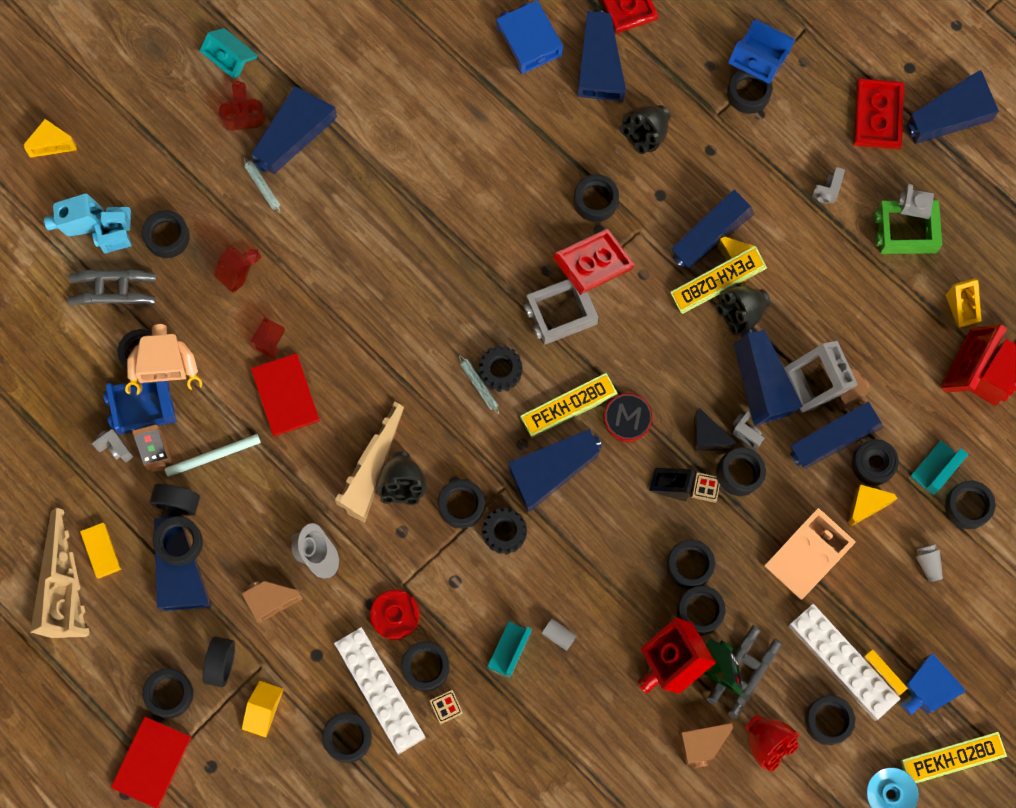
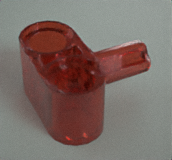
M237 81L232 84L233 101L223 103L218 112L223 127L229 131L262 126L266 119L262 103L256 99H247L246 84L244 82ZM252 111H258V112H259V113H258L257 115H255V116H250V115H249V113H251ZM229 114H235V117L232 119L226 118Z
M234 246L228 248L219 258L214 277L230 292H236L245 283L250 267L261 259L259 250L250 249L241 254Z

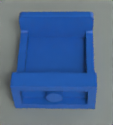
M538 0L532 3H524L519 9L505 12L496 19V29L499 33L503 34L517 60V68L521 74L562 56L563 44Z
M754 19L743 40H739L728 63L770 84L787 59L795 39Z
M168 381L141 383L143 389L138 395L135 385H131V393L127 394L125 387L128 383L115 386L111 383L106 384L107 391L103 392L106 406H110L111 414L108 415L109 425L111 429L115 428L119 435L131 433L133 430L156 424L161 426L177 422Z

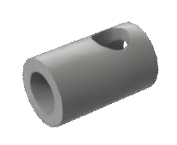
M554 619L550 620L542 632V635L566 651L577 637L576 634Z

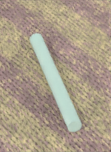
M255 434L166 467V475L170 477L261 443L259 436Z

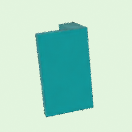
M225 28L208 32L200 49L203 55L233 79L240 76L246 62L255 60L258 57L254 51Z
M940 440L910 477L930 494L934 495L969 454L962 448L955 452Z
M508 622L487 668L511 678L532 629L529 627L524 629L512 622Z

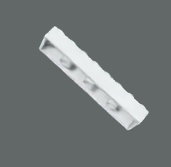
M814 604L788 626L874 721L883 716L900 700L899 696Z
M362 627L334 643L398 755L425 739V735Z

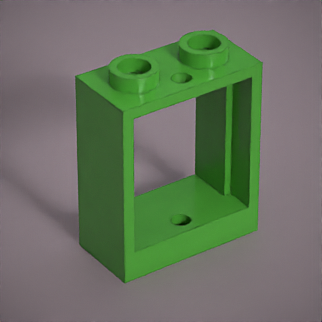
M933 200L931 216L929 219L925 218L926 240H891L889 213H901L902 205H898V201H882L878 209H875L874 222L878 223L879 232H876V245L880 246V254L937 253L941 248L942 235L939 200Z

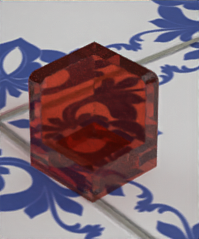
M264 317L250 341L252 348L274 359L279 352L277 344L283 336L285 328Z

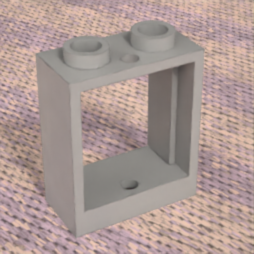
M569 279L526 295L525 312L528 318H533L535 323L533 326L534 333L537 339H542L544 345L595 326L598 323L599 317L588 292L580 295ZM572 289L583 317L548 330L536 302Z
M838 341L823 343L784 367L803 406L800 408L802 413L816 410L858 385ZM820 357L834 387L814 398L801 368Z

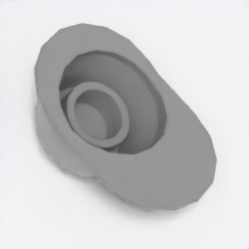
M314 523L307 524L299 533L293 534L290 537L294 558L298 562L306 564L317 577L323 579L330 578L336 573L339 567L338 552L319 525Z

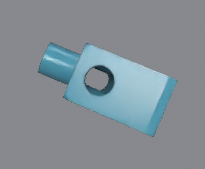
M87 193L54 203V215L44 217L45 227L48 231L58 228L67 236L96 232L94 224L97 223L105 231L101 223V212H104V208Z

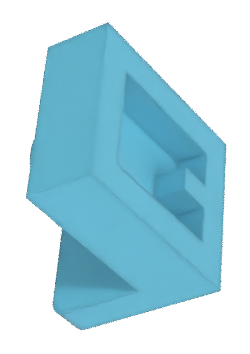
M107 207L106 212H101V223L105 230L125 229L130 231V207Z
M94 224L96 232L92 233L96 247L100 246L104 254L132 246L130 237L125 229H114L104 235L100 224Z

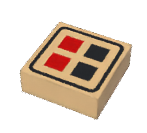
M697 473L692 498L716 503L720 487L717 477Z
M453 690L430 700L440 724L463 714Z

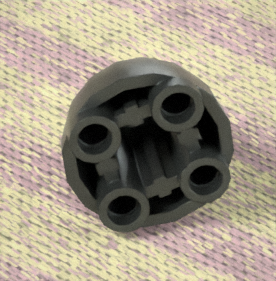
M658 105L657 107L640 106L625 114L619 129L629 142L634 145L635 150L639 154L653 152L660 147L667 135L668 121L671 115L669 110L663 105Z
M748 286L729 287L721 292L719 302L716 303V310L720 316H723L733 335L742 334L758 324L765 309L770 306V297L764 289L756 290Z
M404 451L393 453L391 460L388 461L379 475L378 494L380 501L385 504L395 502L416 505L419 503V498L423 497L426 493L427 486L424 474L420 467L410 459V454Z

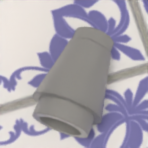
M936 544L916 549V558L928 581L934 582L943 579L940 549L937 550Z

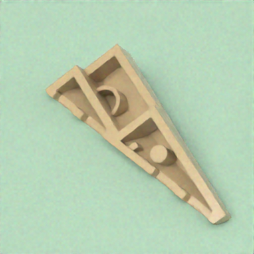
M394 402L387 418H384L383 426L378 435L375 434L365 449L353 474L348 477L342 494H338L335 499L336 504L346 509L348 515L364 523L378 486L379 475L384 468L404 409L397 402Z
M55 508L50 513L30 632L50 638L86 637L90 631L89 628L85 627L83 618L85 608L80 604L78 594L80 590L73 552H69L67 543L69 533L68 530L65 531L62 519L64 510Z

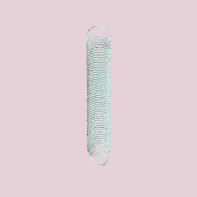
M250 162L245 164L248 168L247 172L252 179L255 178L257 182L255 184L261 193L266 195L265 199H267L266 201L271 208H275L276 204L277 206L280 205L275 196L271 197L272 191L264 179L260 180L259 176L261 175L258 174L259 171L256 167L252 168Z
M464 359L466 362L464 361L461 366L466 370V374L469 375L468 377L475 378L476 376L479 382L482 381L477 376L478 374L475 373L476 371L473 370L474 368L471 367L472 365L469 364L468 359ZM477 384L475 388L477 389V391L479 392V394L481 395L489 409L492 410L487 401L485 400V398L483 397L485 391L483 390L480 384ZM486 391L487 395L495 405L496 401L493 400L494 398L491 397L492 395L488 394L490 392Z

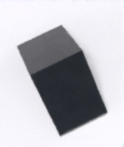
M699 408L694 416V450L729 451L735 444V441Z
M655 468L649 491L686 502L695 470Z

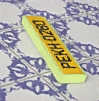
M754 246L671 291V294L680 312L684 314L721 294L724 289L734 287L767 269V266L757 247Z
M607 373L521 415L520 418L532 439L616 397L618 393Z
M999 732L901 760L903 770L914 779L915 783H919L1004 758L1007 755Z

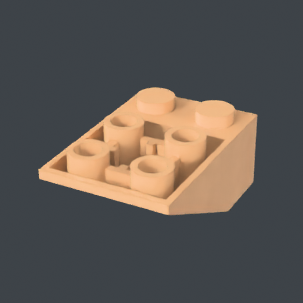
M818 508L764 567L802 600L856 541Z

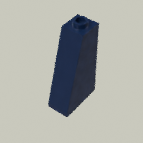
M602 10L587 11L578 97L624 102L626 87L611 13H605Z
M982 70L969 76L911 115L906 129L909 137L913 138L915 144L994 120L999 110Z
M294 86L251 154L255 167L262 172L269 171L275 174L337 118L336 108Z
M734 189L671 249L675 253L672 258L681 267L686 265L691 269L718 246L721 238L729 237L754 215L752 207Z
M751 329L740 335L741 339L733 345L754 426L788 417L803 407L765 329L756 332Z
M868 401L791 445L794 452L790 453L797 466L802 464L803 468L807 469L884 427Z
M590 429L508 463V469L527 512L536 508L599 456V449L602 446L596 434L592 435Z
M163 514L161 518H155L154 531L162 521L174 517L176 514ZM174 527L167 531L164 536V548L171 555H184L192 547L184 527ZM155 551L157 608L161 612L211 608V601L197 560L195 559L187 565L173 566L164 562Z

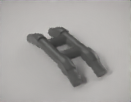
M85 270L69 274V281L71 283L94 282V294L83 293L69 296L68 304L70 306L93 303L154 305L155 296L142 293H128V280L155 282L156 273L141 270ZM119 280L118 294H104V281Z
M755 625L751 626L734 653L739 665L743 662L754 669L747 683L741 679L743 693L740 696L738 695L728 713L734 719L738 718L783 644L774 638L760 661L747 654L761 631ZM716 682L707 701L715 705L725 687Z

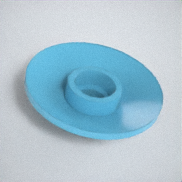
M886 768L875 773L870 779L867 786V800L871 808H916L919 798L918 788L914 779L907 772L898 768ZM888 790L894 791L895 797L893 799L887 797L886 793Z

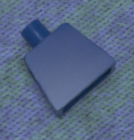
M931 654L922 661L904 684L908 688L905 691L909 694V697L901 703V706L909 715H912L919 708L926 714H929L963 694L966 690L937 657Z

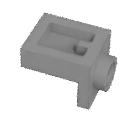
M836 167L834 174L828 175L825 187L821 185L815 186L812 197L821 203L834 204L839 194L845 169Z
M908 184L906 189L899 194L898 205H902L900 214L929 219L934 193L913 190V185Z
M748 410L745 415L740 413L732 424L735 427L732 435L756 451L763 442L764 437L761 436L762 433L756 427L746 425L751 417V413Z
M113 429L103 431L96 437V441L92 443L99 452L108 447L116 459L121 457L125 463L133 458L131 452Z

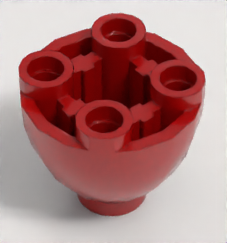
M758 714L745 726V730L748 732L749 747L754 759L762 769H767L769 772H773L780 765V760L786 754H793L800 745L797 742L799 733L782 721L762 718Z

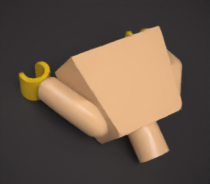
M153 325L152 336H143L140 339V344L135 346L127 359V378L130 379V383L125 387L126 393H131V385L137 387L138 395L143 389L141 383L186 379V375H189L187 385L190 390H192L190 381L193 379L199 381L201 388L202 380L196 375L198 369L194 354L184 342L177 340L175 334H167L166 325Z

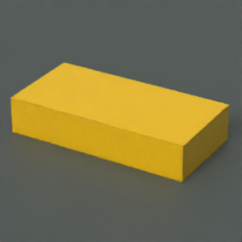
M104 522L80 531L93 570L98 579L122 570Z
M871 650L863 657L898 696L908 689L874 650Z

